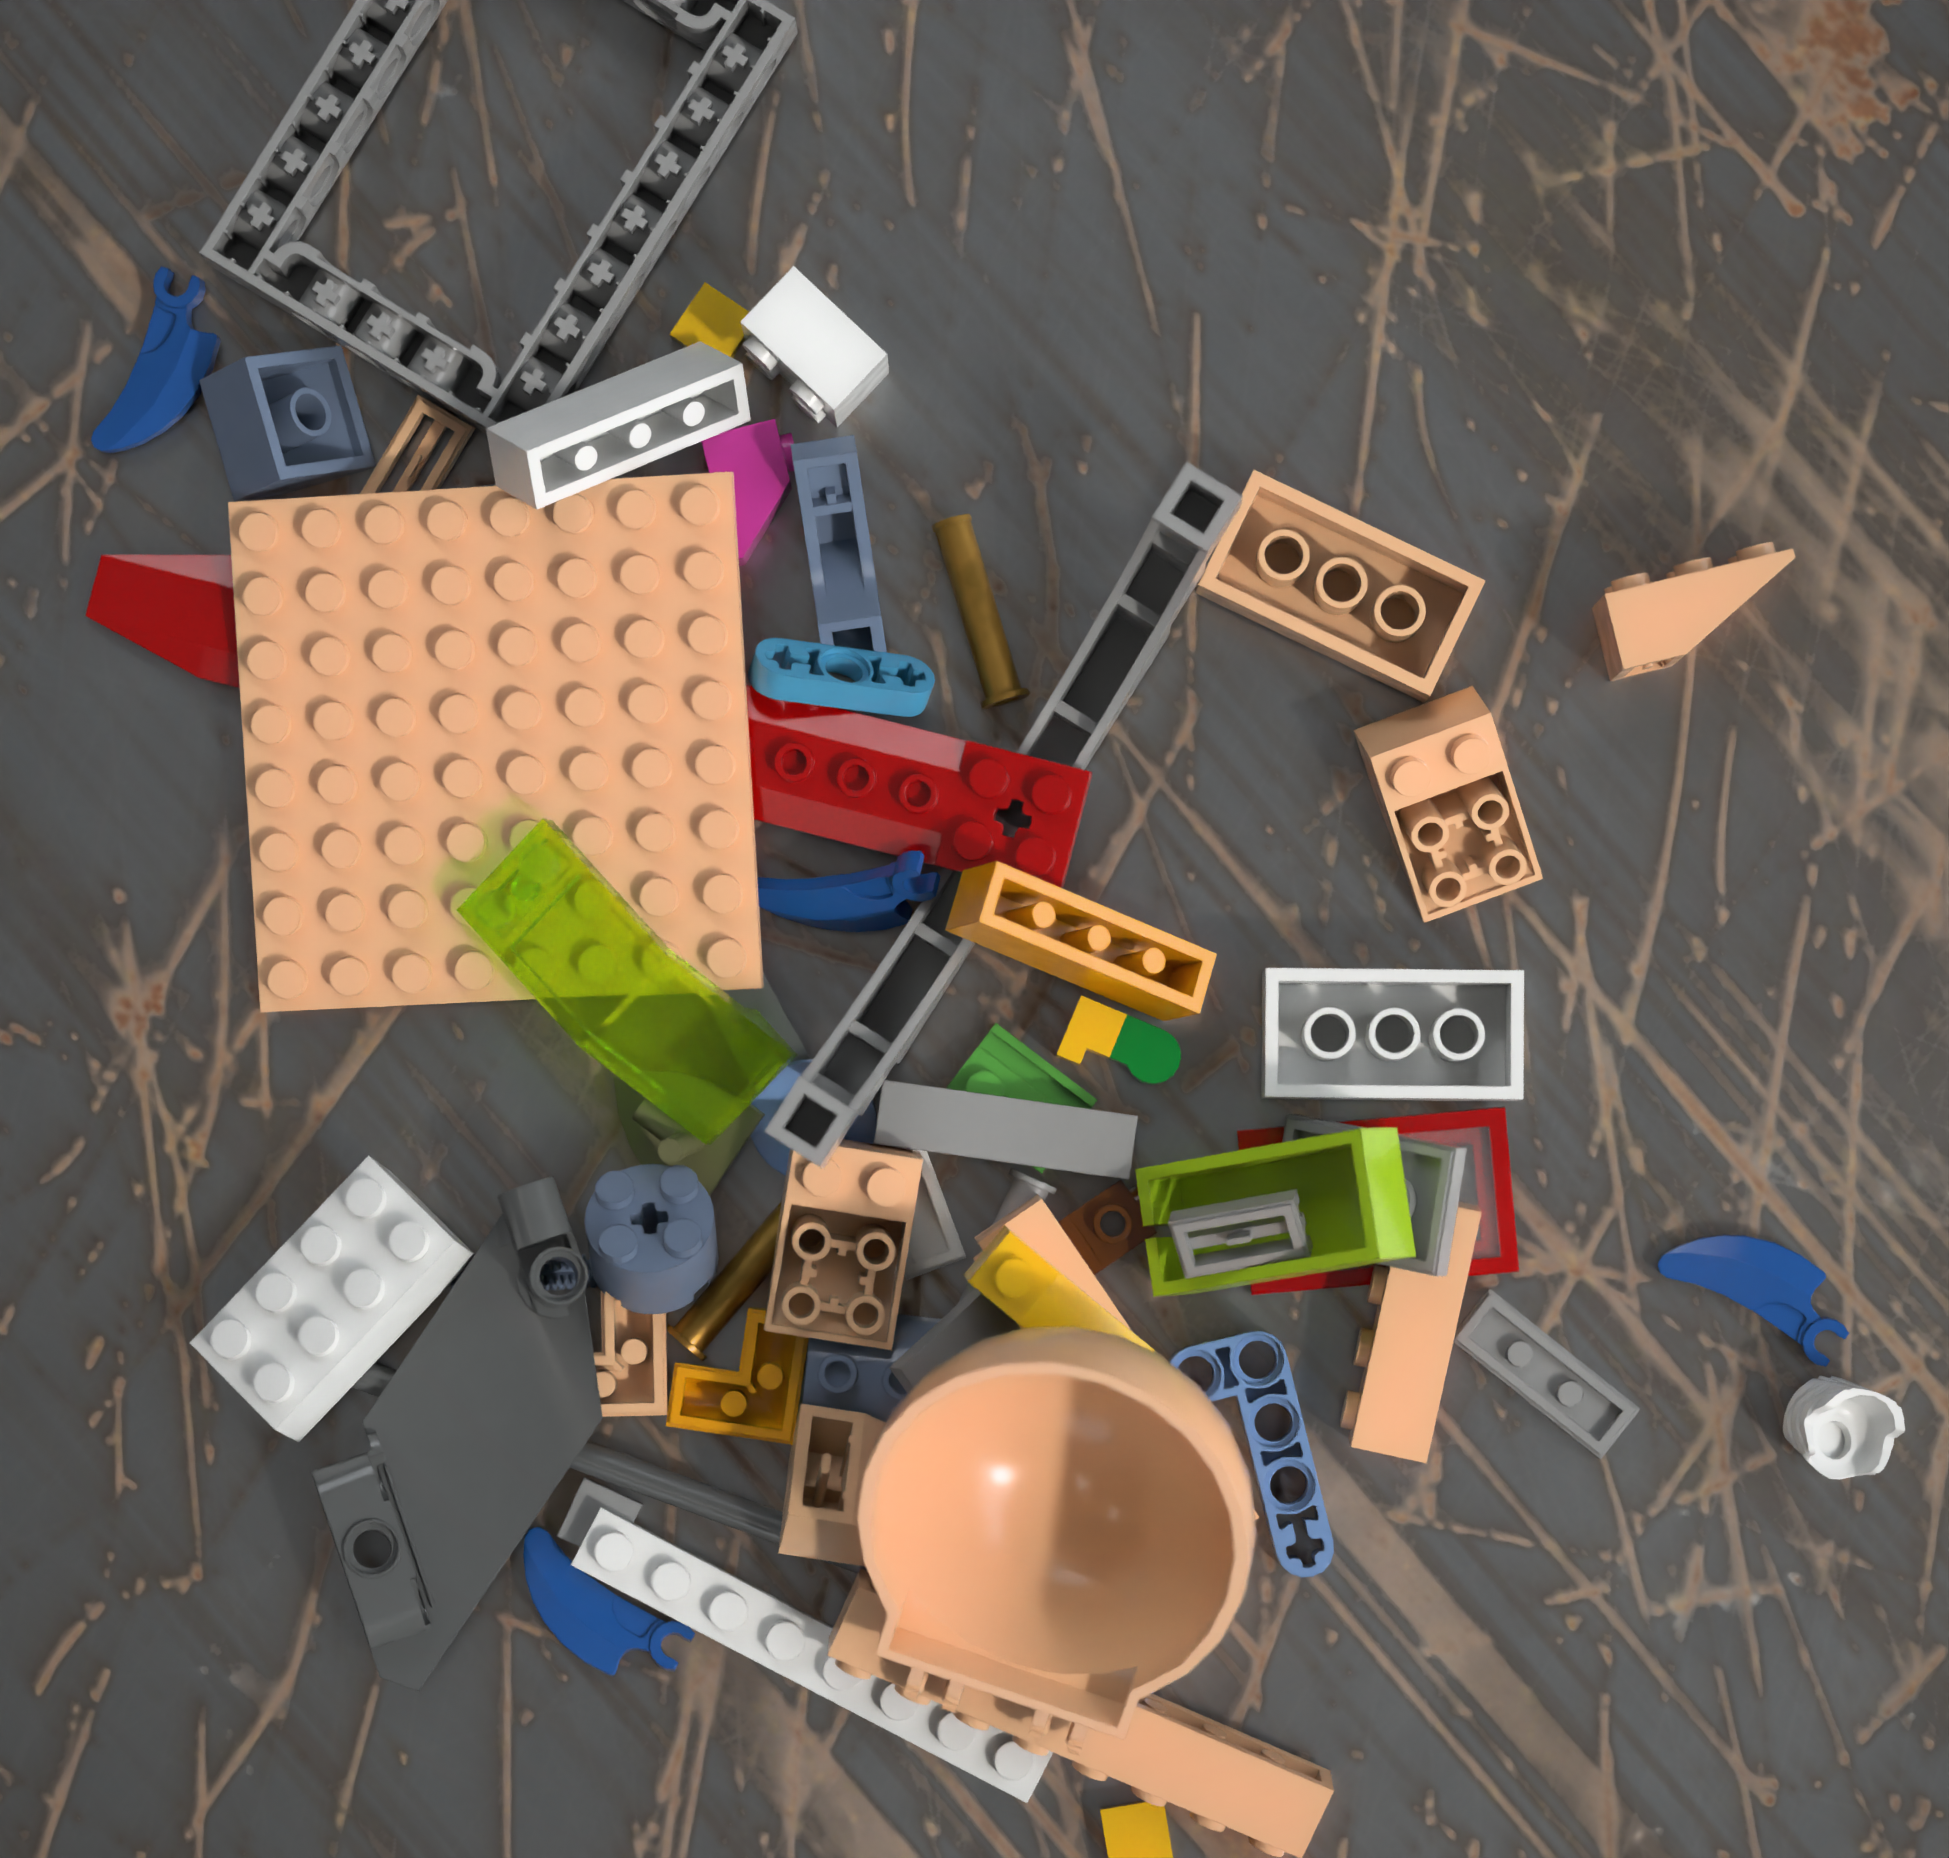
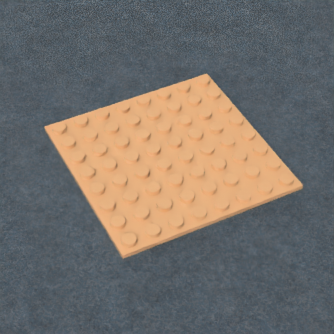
M734 472L609 479L537 510L497 486L228 502L260 1012L764 988Z

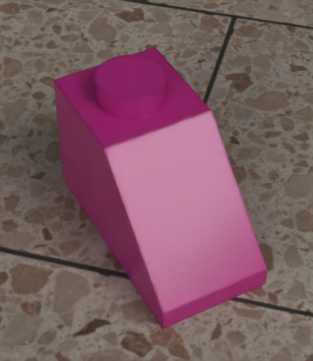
M775 419L731 429L702 441L709 473L734 472L739 566L746 565L792 490L788 472L794 471L791 444H794L791 432L779 435Z

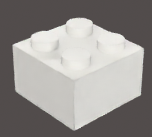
M794 266L740 321L745 338L742 346L747 350L745 356L771 381L778 374H781L791 384L789 390L793 394L791 397L792 401L817 424L826 417L838 427L889 374L887 353Z

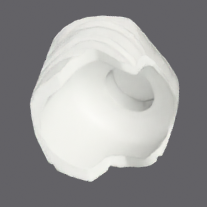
M1822 1375L1818 1379L1812 1378L1795 1392L1788 1403L1783 1422V1434L1788 1442L1817 1472L1829 1479H1845L1880 1473L1889 1460L1894 1445V1438L1905 1432L1902 1409L1897 1406L1895 1401L1845 1379L1834 1376L1828 1378Z

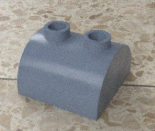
M898 1314L892 1350L809 1338L802 1404L866 1413L883 1422H887L892 1411L908 1395L889 1367L942 1318Z

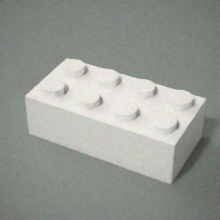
M1265 968L1262 971L1261 1099L1523 1100L1524 970Z
M368 1155L197 1334L190 1344L276 1431L300 1442L467 1267L475 1254L400 1179Z

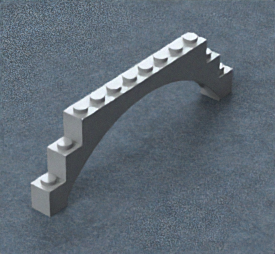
M1185 463L1154 512L1147 529L1091 629L1016 753L1085 770L1169 637L1171 624L1204 574L1206 561L1239 511L1243 496L1190 463ZM1011 801L1008 809H998L995 820L1004 825L1003 835L1015 837L1018 828L1029 829L1032 817L1022 812L1023 802ZM943 868L939 874L941 877L936 897L920 903L843 1019L803 1074L798 1077L764 1131L822 1169L829 1162L856 1117L864 1114L894 1064H900L975 945L972 941L945 931L962 875L961 872Z

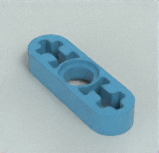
M768 638L761 641L755 649L748 671V680L751 686L760 694L771 699L901 717H913L921 714L926 708L935 683V676L932 670L925 663L911 656L784 638ZM828 672L845 675L855 682L838 680L828 674Z

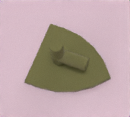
M647 1069L613 1077L618 1115L629 1145L642 1165L662 1164L689 1167L697 1174L698 1181L704 1186L709 1196H711L765 1115L742 1096L717 1081L683 1070Z

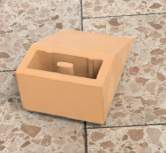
M1768 542L1736 551V556L1728 559L1729 564L1713 567L1711 557H1706L1674 566V571L1667 573V579L1651 583L1649 573L1646 572L1611 581V586L1604 589L1605 594L1592 607L1609 680L1615 681L1672 667L1795 558L1793 548L1776 552L1774 543Z
M1473 686L1353 730L1371 786L1424 923L1543 879L1491 712Z
M842 1139L829 1162L822 1169L790 1148L764 1331L892 1350L923 1164L920 1151Z
M801 1403L795 1426L793 1445H791L778 1554L865 1566L857 1520L866 1464L886 1422L866 1413Z

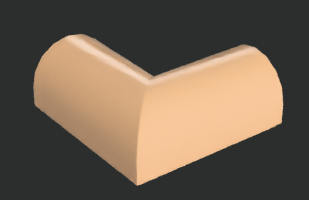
M601 1291L602 1352L593 1353L602 1416L667 1415L666 1313L641 1314L632 1312L621 1307L620 1300L614 1298L606 1291L605 1294Z

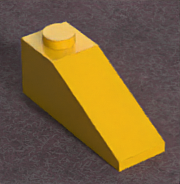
M1007 1226L1001 1229L964 1274V1277L971 1285L1023 1328L1076 1326L1118 1335L1154 1352L1152 1347Z

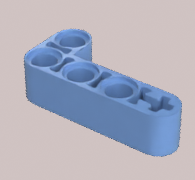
M1258 1330L1246 1331L1177 1350L1168 1360L1176 1368L1184 1359L1191 1356H1199L1209 1362L1213 1377L1210 1385L1203 1392L1211 1402L1232 1396L1236 1398L1273 1551L1279 1564L1290 1574L1298 1577H1313L1322 1573L1331 1563L1334 1554V1543L1287 1353L1282 1343L1274 1335ZM1252 1341L1267 1343L1274 1353L1275 1362L1272 1370L1261 1378L1247 1376L1239 1365L1241 1350ZM1277 1403L1287 1410L1290 1416V1426L1285 1435L1277 1440L1263 1439L1255 1429L1254 1419L1257 1412L1263 1406ZM1285 1466H1293L1303 1473L1306 1487L1303 1494L1297 1500L1284 1503L1273 1497L1270 1490V1481L1278 1469ZM1313 1505L1315 1517L1301 1518L1305 1533L1311 1539H1320L1321 1548L1311 1551L1312 1562L1302 1564L1296 1555L1287 1556L1286 1547L1296 1542L1292 1522L1288 1520L1278 1526L1276 1515L1298 1514Z

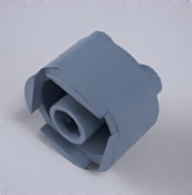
M644 1164L621 1171H610L598 1179L595 1185V1192L591 1196L585 1212V1231L592 1275L596 1285L604 1294L606 1291L614 1298L620 1300L621 1307L635 1313H668L681 1309L694 1300V1293L702 1288L707 1281L709 1286L716 1275L719 1263L713 1204L708 1192L698 1181L697 1174L691 1168L684 1165Z

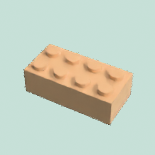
M1253 470L1241 495L1243 496L1241 507L1218 542L1197 586L1196 594L1425 703L1433 692L1485 580Z

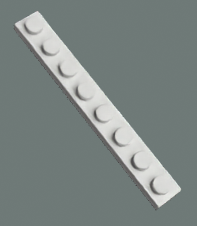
M603 1507L600 1508L571 1563L577 1569L1025 1803L1029 1801L1053 1754L1051 1751L1046 1756L1031 1753L1013 1741L1014 1735L991 1725L988 1730L970 1727L958 1720L953 1712L941 1709L942 1704L931 1700L928 1705L912 1702L895 1691V1684L871 1675V1678L866 1680L847 1674L836 1666V1659L827 1656L832 1626Z

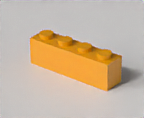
M998 861L963 870L945 931L1162 1021L1200 1014L1217 955L1212 951Z

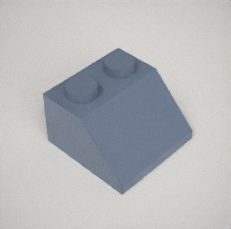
M341 345L243 357L199 380L234 502L284 495L376 467Z

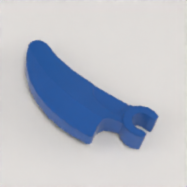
M162 266L156 272L153 288L157 297L144 343L122 393L111 411L93 431L91 442L97 450L103 453H115L147 443L166 432L180 420L200 396L202 389L199 380L212 373L221 342L220 337L216 334L194 330L192 325V309L202 302L206 292L205 282L201 278L192 275L186 292L180 296H172L170 288L175 273L169 268Z
M907 851L899 855L897 861L890 863V865L850 874L805 879L757 877L759 907L782 918L825 930L846 932L886 930L905 925L911 919L913 910L905 899L923 902L936 897L941 876L938 872L920 874L925 857L921 851Z
M1722 1234L1702 1237L1680 1244L1660 1256L1657 1263L1659 1272L1666 1278L1697 1284L1723 1294L1754 1311L1801 1344L1807 1358L1816 1365L1826 1367L1830 1362L1823 1353L1815 1348L1814 1340L1818 1333L1830 1330L1843 1339H1846L1849 1335L1846 1327L1841 1322L1831 1317H1820L1811 1305V1296L1815 1289L1826 1279V1274L1802 1255L1775 1242L1746 1235Z
M536 1527L531 1528L527 1532L524 1540L523 1558L529 1592L542 1621L566 1649L585 1664L609 1676L616 1674L622 1657L631 1650L650 1653L652 1660L658 1667L665 1671L675 1672L679 1663L663 1653L661 1644L670 1635L680 1636L683 1640L691 1643L695 1633L689 1626L678 1621L665 1622L620 1598L585 1572L572 1566V1560L564 1554L546 1530Z

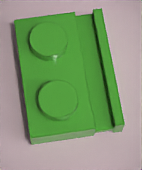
M997 1023L994 1024L946 1088L1091 1109L1097 1101L1091 1094ZM1033 1167L1040 1174H1042L1043 1171L1046 1169L1041 1167Z

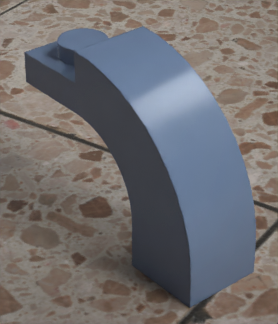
M850 435L791 444L821 644L887 653L855 436Z

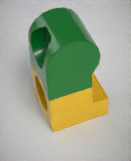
M1082 995L1056 1054V1057L1080 1066L1087 1050L1126 1066V1069L1134 1079L1148 1085L1161 1084L1171 1078L1178 1069L1181 1060L1179 1044L1174 1036L1167 1031Z

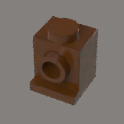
M1119 1180L1058 1222L1094 1275L1137 1247L1145 1239L1157 1233L1153 1226L1143 1227L1137 1184L1128 1190L1122 1180ZM1109 1211L1120 1213L1125 1220L1123 1232L1115 1237L1106 1235L1100 1227L1102 1216Z

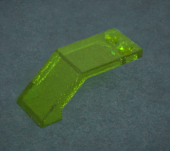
M542 818L457 909L458 913L581 1049L706 1145H711L797 1056V1053L756 1009L743 1007L668 948L552 820Z

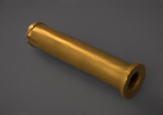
M962 514L934 523L932 529L939 543L984 692L985 700L981 701L980 704L982 709H991L1026 698L1030 693L1028 688H1021L973 530L971 514Z
M781 1202L674 1328L670 1324L667 1325L666 1331L700 1360L704 1361L707 1358L703 1351L771 1273Z

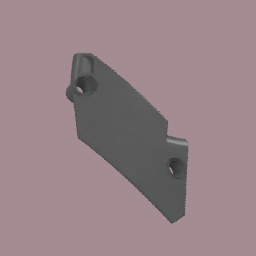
M554 1177L540 1179L516 1187L498 1196L502 1215L362 1421L371 1451L311 1471L379 1677L416 1691L421 1689L603 1419L585 1294L588 1281L587 1265L580 1255ZM557 1260L568 1264L575 1273L576 1282L573 1290L565 1295H554L546 1291L540 1283L539 1276L543 1265ZM364 1532H379L387 1538L390 1544L391 1552L389 1559L380 1567H364L354 1557V1541Z

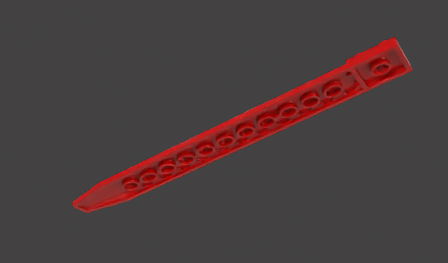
M231 554L101 555L85 614L86 617L200 679L240 689ZM746 685L754 820L894 856H899L907 851H921L925 856L923 863L961 873L966 869L998 861L1063 889L1093 774L1091 771L840 708L775 700L760 694L752 686ZM1011 801L1023 802L1022 812L1032 817L1029 829L1018 828L1015 837H1007L1003 835L1004 825L995 820L998 809H1008Z

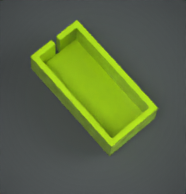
M1358 1128L1135 1169L1143 1227L1169 1225L1168 1221L1172 1211L1296 1189L1300 1200L1298 1205L1299 1212H1303L1306 1221L1305 1232L1306 1235H1310L1313 1244L1310 1257L1185 1279L1173 1237L1145 1239L1153 1297L1191 1295L1416 1257L1397 1128ZM1288 1232L1254 1238L1247 1243L1230 1246L1225 1243L1192 1250L1194 1255L1288 1239L1290 1234Z

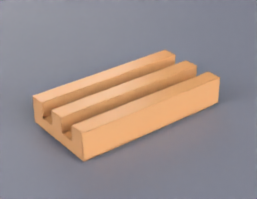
M417 395L360 494L379 493L425 414L433 418L434 421L392 492L410 491L445 429L448 427L454 433L421 490L440 489L474 432L475 427L435 405L422 395Z

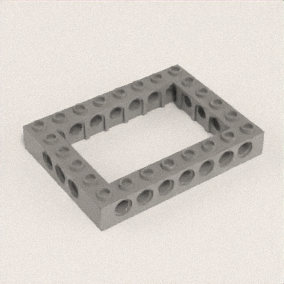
M356 0L199 253L209 266L487 434L486 428L577 391L798 34L795 17L767 0H622L706 51V54L700 63L693 61L687 71L689 76L688 83L667 117L665 118L660 115L655 122L656 134L633 172L628 169L624 172L620 179L623 188L600 225L597 226L593 223L587 232L589 243L566 280L559 277L554 285L555 298L532 335L525 332L519 343L522 351L509 372L496 366L492 358L477 346L472 345L469 349L436 328L426 315L419 311L416 316L409 313L383 296L375 284L363 278L362 282L353 279L330 264L319 250L299 241L448 0Z

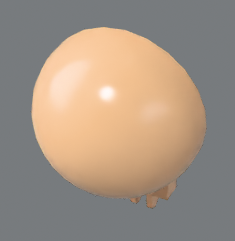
M1076 1326L1031 1327L984 1339L934 1367L897 1405L888 1418L866 1464L857 1515L864 1564L888 1614L875 1655L911 1667L903 1696L917 1700L918 1695L924 1690L929 1673L945 1678L947 1682L941 1697L943 1701L941 1709L955 1713L965 1686L1035 1709L1027 1734L1029 1739L1041 1742L1042 1736L1048 1732L1053 1716L1070 1721L1071 1725L1065 1740L1067 1743L1065 1751L1080 1755L1088 1728L1125 1740L1138 1700L1188 1674L1221 1641L1246 1592L1256 1538L1249 1472L1228 1423L1201 1388L1164 1357L1118 1335Z

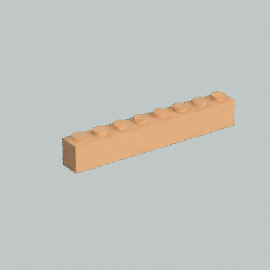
M860 1568L830 1633L827 1656L836 1659V1666L849 1675L866 1680L870 1679L871 1675L895 1684V1691L912 1702L928 1705L932 1700L943 1704L941 1697L947 1679L929 1673L923 1692L915 1700L903 1696L911 1667L875 1655L888 1614L868 1571ZM968 1686L964 1687L957 1710L953 1713L958 1720L970 1727L988 1730L991 1725L1014 1735L1013 1741L1031 1753L1046 1756L1051 1751L1072 1760V1766L1089 1778L1106 1781L1109 1776L1131 1786V1792L1145 1802L1156 1806H1165L1168 1801L1189 1810L1190 1817L1208 1829L1223 1832L1228 1827L1249 1836L1248 1841L1255 1848L1276 1857H1282L1284 1852L1298 1858L1303 1857L1334 1792L1331 1770L1154 1694L1138 1700L1125 1740L1088 1728L1080 1755L1065 1751L1067 1747L1065 1740L1071 1725L1070 1721L1053 1716L1048 1732L1042 1736L1041 1742L1029 1739L1027 1734L1035 1709Z

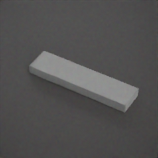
M884 1080L874 1144L1129 1180L1138 1116Z

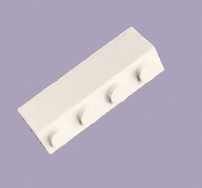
M700 341L486 428L495 484L498 488L537 510L751 421L743 364Z

